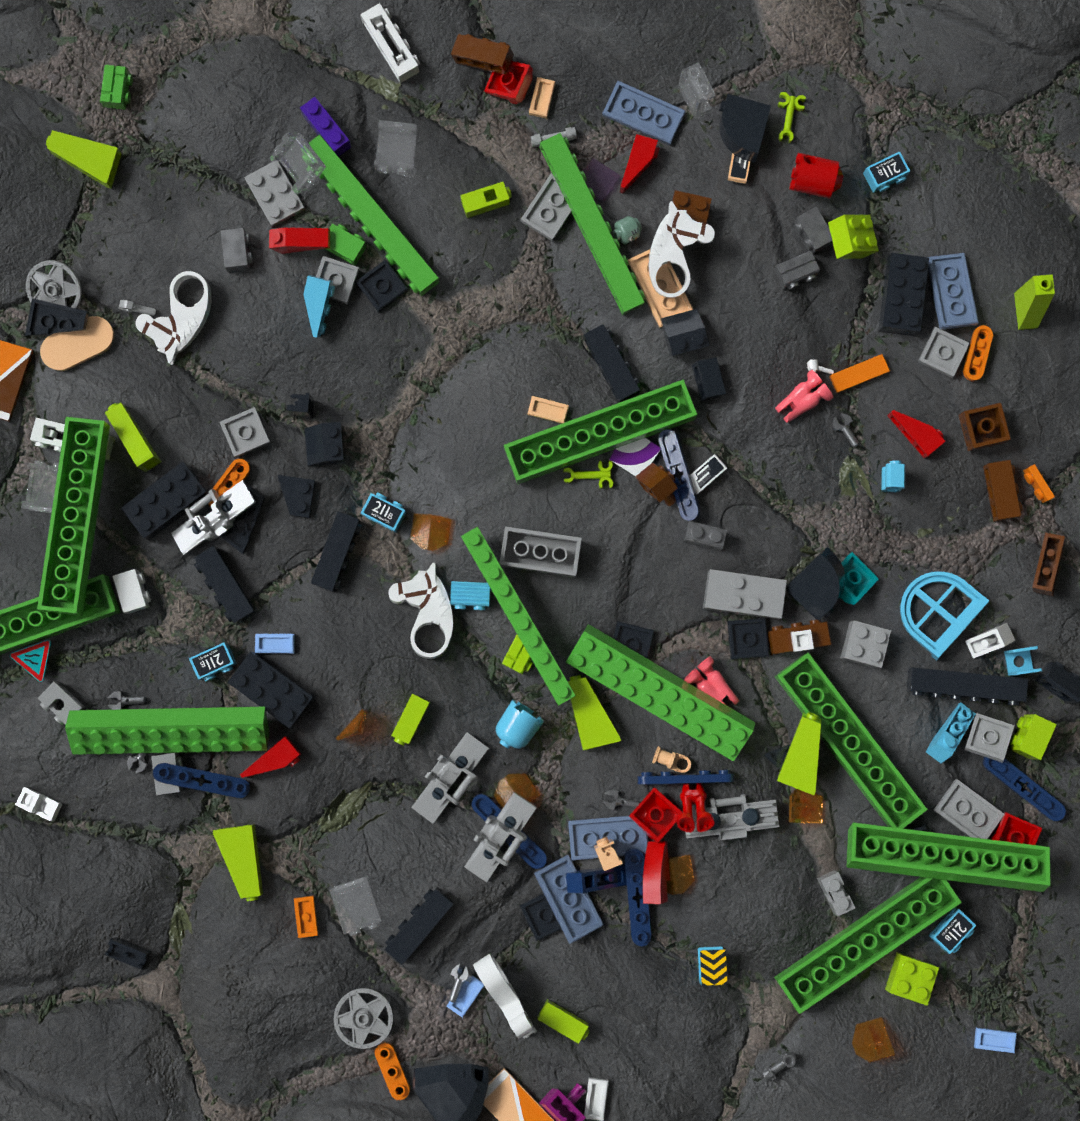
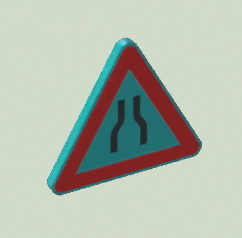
M45 640L10 654V657L39 682H43L51 641Z

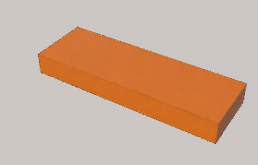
M883 354L836 372L829 377L836 393H839L886 374L890 370Z

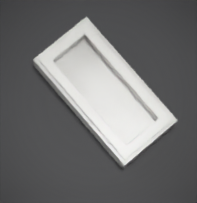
M589 1077L584 1111L585 1119L604 1121L608 1080Z

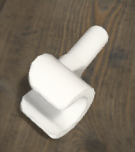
M818 360L807 362L808 371L813 370L814 372L819 371L833 374L834 372L832 369L819 366Z

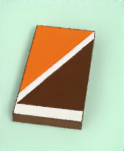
M0 340V419L10 422L34 350Z

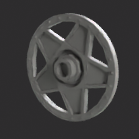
M47 260L35 265L28 273L26 292L30 302L32 298L67 306L66 297L76 295L74 304L71 307L77 308L81 300L82 289L76 273L69 266L59 261ZM53 265L49 274L37 270L42 266ZM64 270L71 275L75 284L65 281ZM31 280L39 288L34 297L31 290Z
M359 988L348 992L338 1002L334 1012V1026L337 1034L346 1044L354 1048L367 1049L380 1044L388 1036L393 1024V1012L388 1000L378 991L369 988ZM359 993H369L378 998L366 1003ZM349 998L351 1011L338 1015L342 1004ZM385 1006L389 1016L388 1026L378 1017ZM340 1027L352 1029L353 1041L343 1034ZM369 1032L381 1036L374 1042L363 1044Z

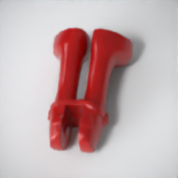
M689 783L683 784L682 793L680 794L683 813L677 817V826L682 831L691 833L695 829L692 812L693 804L696 805L697 831L705 832L714 826V817L711 813L706 812L705 809L707 794L704 792L701 783H696V790H690Z

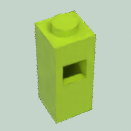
M500 182L460 195L466 217L469 218L509 205V198L512 195L509 186L505 187L504 182Z
M414 694L411 695L391 735L395 737V742L403 746L405 743H411L429 707V701Z
M548 999L538 1015L539 1021L578 1044L581 1039L584 1041L590 1030L587 1029L589 1027L587 1022Z

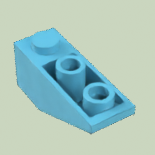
M310 275L307 277L303 295L313 337L317 338L321 337V334L325 332V315L328 316L330 312V305L328 303L329 298L333 297L335 286H333V281Z
M960 702L937 732L926 753L940 763L951 757L976 713Z

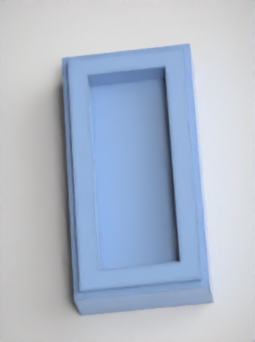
M255 634V653H295V634Z
M472 975L470 982L466 981L462 984L456 1002L449 1001L446 1007L463 1018L484 987V984Z
M976 1027L974 1048L1015 1053L1017 1033Z

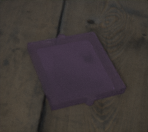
M594 158L586 169H583L587 179L585 182L587 187H591L595 197L604 201L609 192L613 191L620 175Z

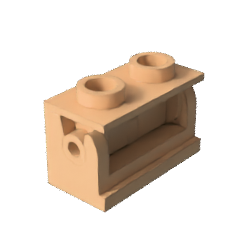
M605 837L596 841L597 845L594 846V849L604 871L623 864L611 844H614L612 839L608 840Z

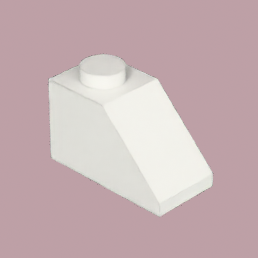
M1005 623L972 637L965 642L972 657L976 658L1002 648L1015 641L1008 624Z

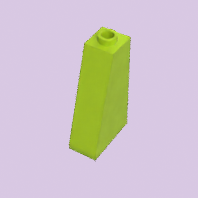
M52 130L51 135L48 136L46 141L47 149L52 155L105 187L112 188L122 155L117 147Z
M1053 274L1033 276L1014 293L1018 330L1036 329L1039 327L1055 294Z
M121 402L109 406L105 414L136 466L147 472L161 463V460L126 406Z
M581 675L569 677L570 681L568 683L576 695L570 700L582 750L621 741L620 736L586 677L581 678Z
M808 712L807 714H802L777 781L815 795L821 719H818V715Z
M255 824L213 830V835L240 898H246V901L258 900V896L263 894Z

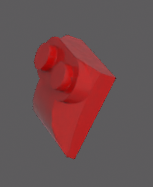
M512 61L507 75L492 72L484 92L507 99L512 104H518L525 98L533 78V69L528 64Z
M654 787L629 817L649 838L658 843L677 822L679 814L683 812Z
M1005 812L996 834L992 836L991 840L1036 845L1042 828Z

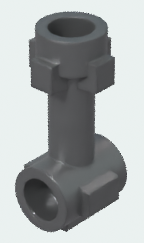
M785 1051L782 1054V1060L770 1068L766 1065L761 1072L767 1081H773L776 1079L775 1074L784 1067L792 1068L795 1066L796 1057L793 1053Z

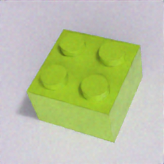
M843 215L828 222L837 259H862L879 251L870 215Z
M1036 714L1021 716L1017 722L1018 730L1010 739L1009 745L1011 746L1009 750L1028 759L1041 760L1057 724Z
M896 952L885 990L891 994L928 1005L939 967Z

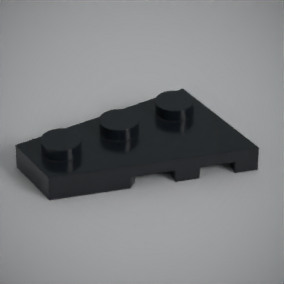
M32 298L25 336L86 330L89 311Z
M251 486L248 489L256 503L235 517L233 526L220 535V537L243 555L265 501V498Z

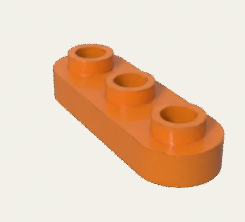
M979 326L972 334L963 369L964 377L969 381H977L984 374L993 338V332L988 326ZM980 333L984 335V339L979 337ZM974 352H979L980 357H976ZM970 369L975 371V375L970 374Z
M243 459L234 460L213 489L221 496L237 483L246 479L250 473V465ZM243 466V472H238V467ZM231 481L233 483L232 487L227 488V482Z
M381 1042L375 1049L376 1060L391 1096L396 1100H403L410 1092V1085L394 1046L389 1042ZM387 1050L388 1055L382 1056L381 1051ZM393 1068L396 1073L391 1075L388 1070ZM397 1087H402V1088H403V1092H402V1093H398V1092L396 1091V1088H397Z

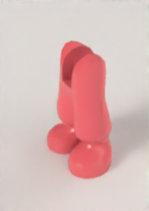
M813 370L807 373L808 380L806 382L799 383L775 407L778 413L788 406L791 407L793 411L783 418L786 423L817 406L821 398L826 401L834 398L824 383L816 391L810 393L814 387L822 383V379Z
M711 656L697 666L705 674L707 680L701 676L696 668L685 677L684 681L689 684L695 683L699 690L723 704L725 703L722 702V699L726 696L735 705L739 702L738 697L728 686L722 674L718 670L712 669L714 659Z

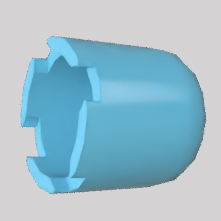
M512 699L496 725V734L501 739L500 744L508 749L510 747L518 749L525 747L541 727L544 720L540 716L538 718L532 715L533 710L519 701L516 703Z

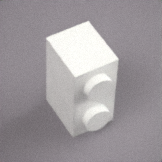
M133 569L113 576L123 613L129 614L150 607L148 602H151L148 591L144 589L145 578L142 572L140 573L138 570Z

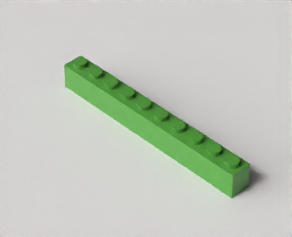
M561 133L540 142L539 148L571 209L622 315L643 306L645 295L641 289L638 290L635 284L637 282L633 272H629L627 268L629 265L624 255L621 256L618 250L620 245L617 239H613L610 234L612 229L608 221L605 222L602 217L604 214L599 204L596 205L594 201L595 195L591 187L588 188L585 183L587 179L584 172L579 171L577 167L578 160L575 154L571 155L568 149L570 144L567 138H563Z
M318 135L302 148L304 153L303 159L308 165L312 164L316 168L314 172L320 179L324 178L327 181V188L332 194L336 192L340 197L338 201L344 208L348 207L351 210V217L355 222L360 221L363 225L361 228L368 237L371 235L375 239L373 242L380 251L382 249L387 254L385 257L391 265L395 264L399 268L397 270L399 275L403 279L407 278L409 280V286L415 294L419 292L423 296L439 283L437 275L324 139Z
M476 527L462 535L461 538L557 705L559 706L575 697L576 695L479 528Z

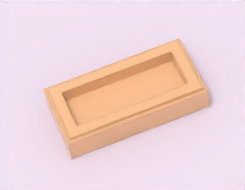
M537 77L529 115L547 119L555 81Z
M532 396L527 415L563 424L565 423L569 405Z

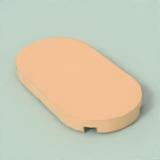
M90 316L87 320L86 330L53 333L48 336L41 345V358L53 370H69L106 352L114 340V330L105 319L98 316Z

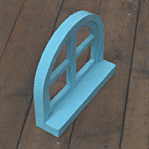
M930 572L916 578L907 587L901 600L900 615L902 623L910 636L927 649L937 661L983 610L989 600L957 575L948 572ZM933 582L951 584L950 588L937 602L920 589ZM955 587L972 600L957 619L940 606L942 601ZM914 595L931 607L917 625L914 624L910 612L911 601ZM934 611L951 624L936 642H933L918 629Z

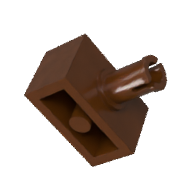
M651 463L635 476L644 491L658 502L664 500L667 506H671L676 502V498L673 495V492L677 489L674 483L676 479L669 471L666 472L661 465L658 467Z

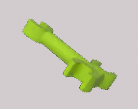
M781 92L779 97L784 98L786 102H779L778 107H787L784 129L779 134L778 139L781 142L783 136L787 135L789 143H791L794 137L791 132L794 109L803 111L805 106L799 105L798 102H805L806 97L804 95L798 97L789 96L786 92Z
M599 461L598 468L600 471L574 472L570 468H565L564 473H570L571 477L564 479V482L570 483L574 479H600V489H602L604 481H608L609 488H612L613 481L610 478V470L613 463L609 461V467L605 469L602 467V461Z

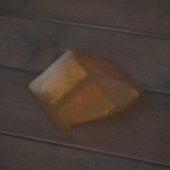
M414 513L410 539L421 549L434 551L446 546L449 541L452 519L430 514Z
M362 709L336 739L341 741L363 734L367 711Z
M526 773L508 774L499 781L494 794L502 808H504L513 792L529 802L540 796Z
M795 789L789 797V822L822 824L823 797L816 793L812 795Z
M690 854L668 858L670 880L666 882L667 893L671 895L684 893L695 881Z
M882 1017L856 1024L852 1040L856 1055L869 1063L895 1056Z

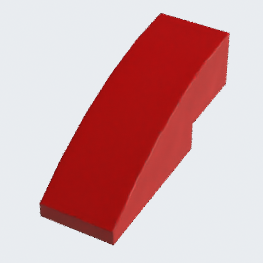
M648 841L643 871V904H662L668 901L666 882L670 880L667 841H659L658 843Z

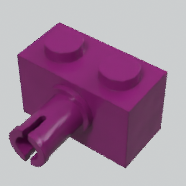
M578 1083L567 1096H564L558 1089L552 1088L539 1102L556 1121H583L586 1118L575 1106L577 1101L586 1093L585 1089H581L582 1086Z

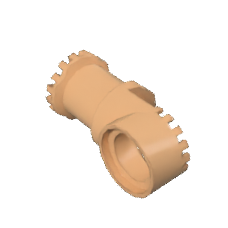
M659 746L657 747L652 763L658 762L666 765L668 769L679 773L689 771L691 761L688 757L676 752L670 753L662 750ZM682 758L688 762V766L684 770L678 769L676 765L677 761Z

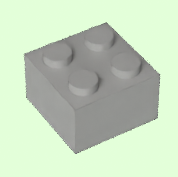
M854 620L850 621L840 659L877 669L882 668L891 630Z

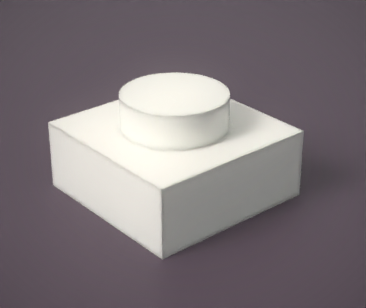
M811 630L791 632L793 652L814 649Z

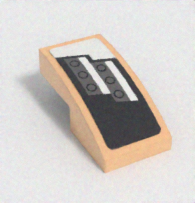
M732 153L728 181L746 184L750 162Z

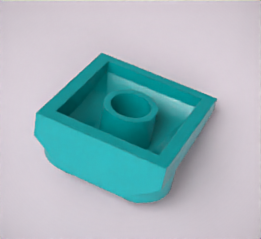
M851 552L841 562L845 572L846 583L840 598L844 602L854 605L877 582L878 578Z

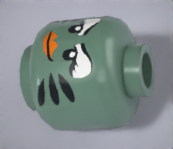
M627 216L614 224L613 236L623 244L630 243L639 238L642 231L641 224L638 219Z

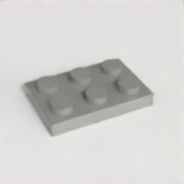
M278 160L244 177L272 227L305 210Z
M552 173L521 218L522 223L553 241L571 213V209Z
M958 779L954 780L933 810L967 836L988 839L1004 816V813Z

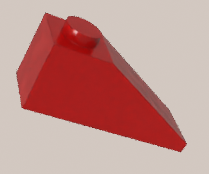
M636 134L619 193H624L652 164L653 158L657 159L660 149L657 147L658 140Z
M330 229L269 230V248L281 254L330 248Z
M895 410L887 415L923 458L929 456L945 442L942 432L926 423Z
M284 737L242 772L240 776L244 778L285 768L289 765L292 768L300 761L299 757L302 753L288 737Z

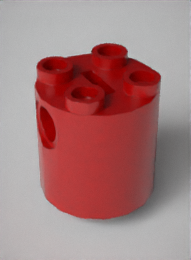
M797 153L796 166L793 167L789 190L830 199L832 193L841 188L843 173L839 166V161Z

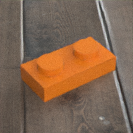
M1035 464L1023 470L1025 473L1024 478L1028 484L1033 486L1034 494L1038 500L1044 503L1055 497Z
M314 895L294 898L298 938L318 936Z

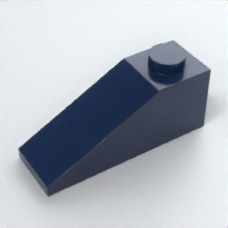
M625 865L616 866L606 871L603 868L568 872L566 873L567 892L587 893L627 885Z

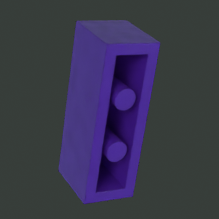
M313 97L300 107L306 121L338 157L351 148L349 139L316 97Z

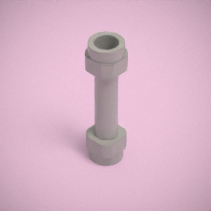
M575 127L565 128L563 132L540 136V134L530 136L532 147H540V142L561 133L563 138L566 137L568 141L577 139Z

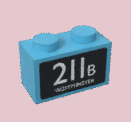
M897 152L867 167L863 174L874 193L878 190L880 192L887 190L895 182L896 184L902 183L907 179L906 177L910 169L901 152Z
M378 492L376 495L371 493L360 514L397 532L406 514V511L403 509L404 506L396 501L393 504L386 501L387 497Z
M225 642L189 658L198 680L204 679L205 682L216 677L215 674L222 671L224 674L233 670L232 666L237 664L228 643Z
M953 908L928 936L946 953L951 954L961 947L960 943L965 938H969L974 933L976 925L960 909Z

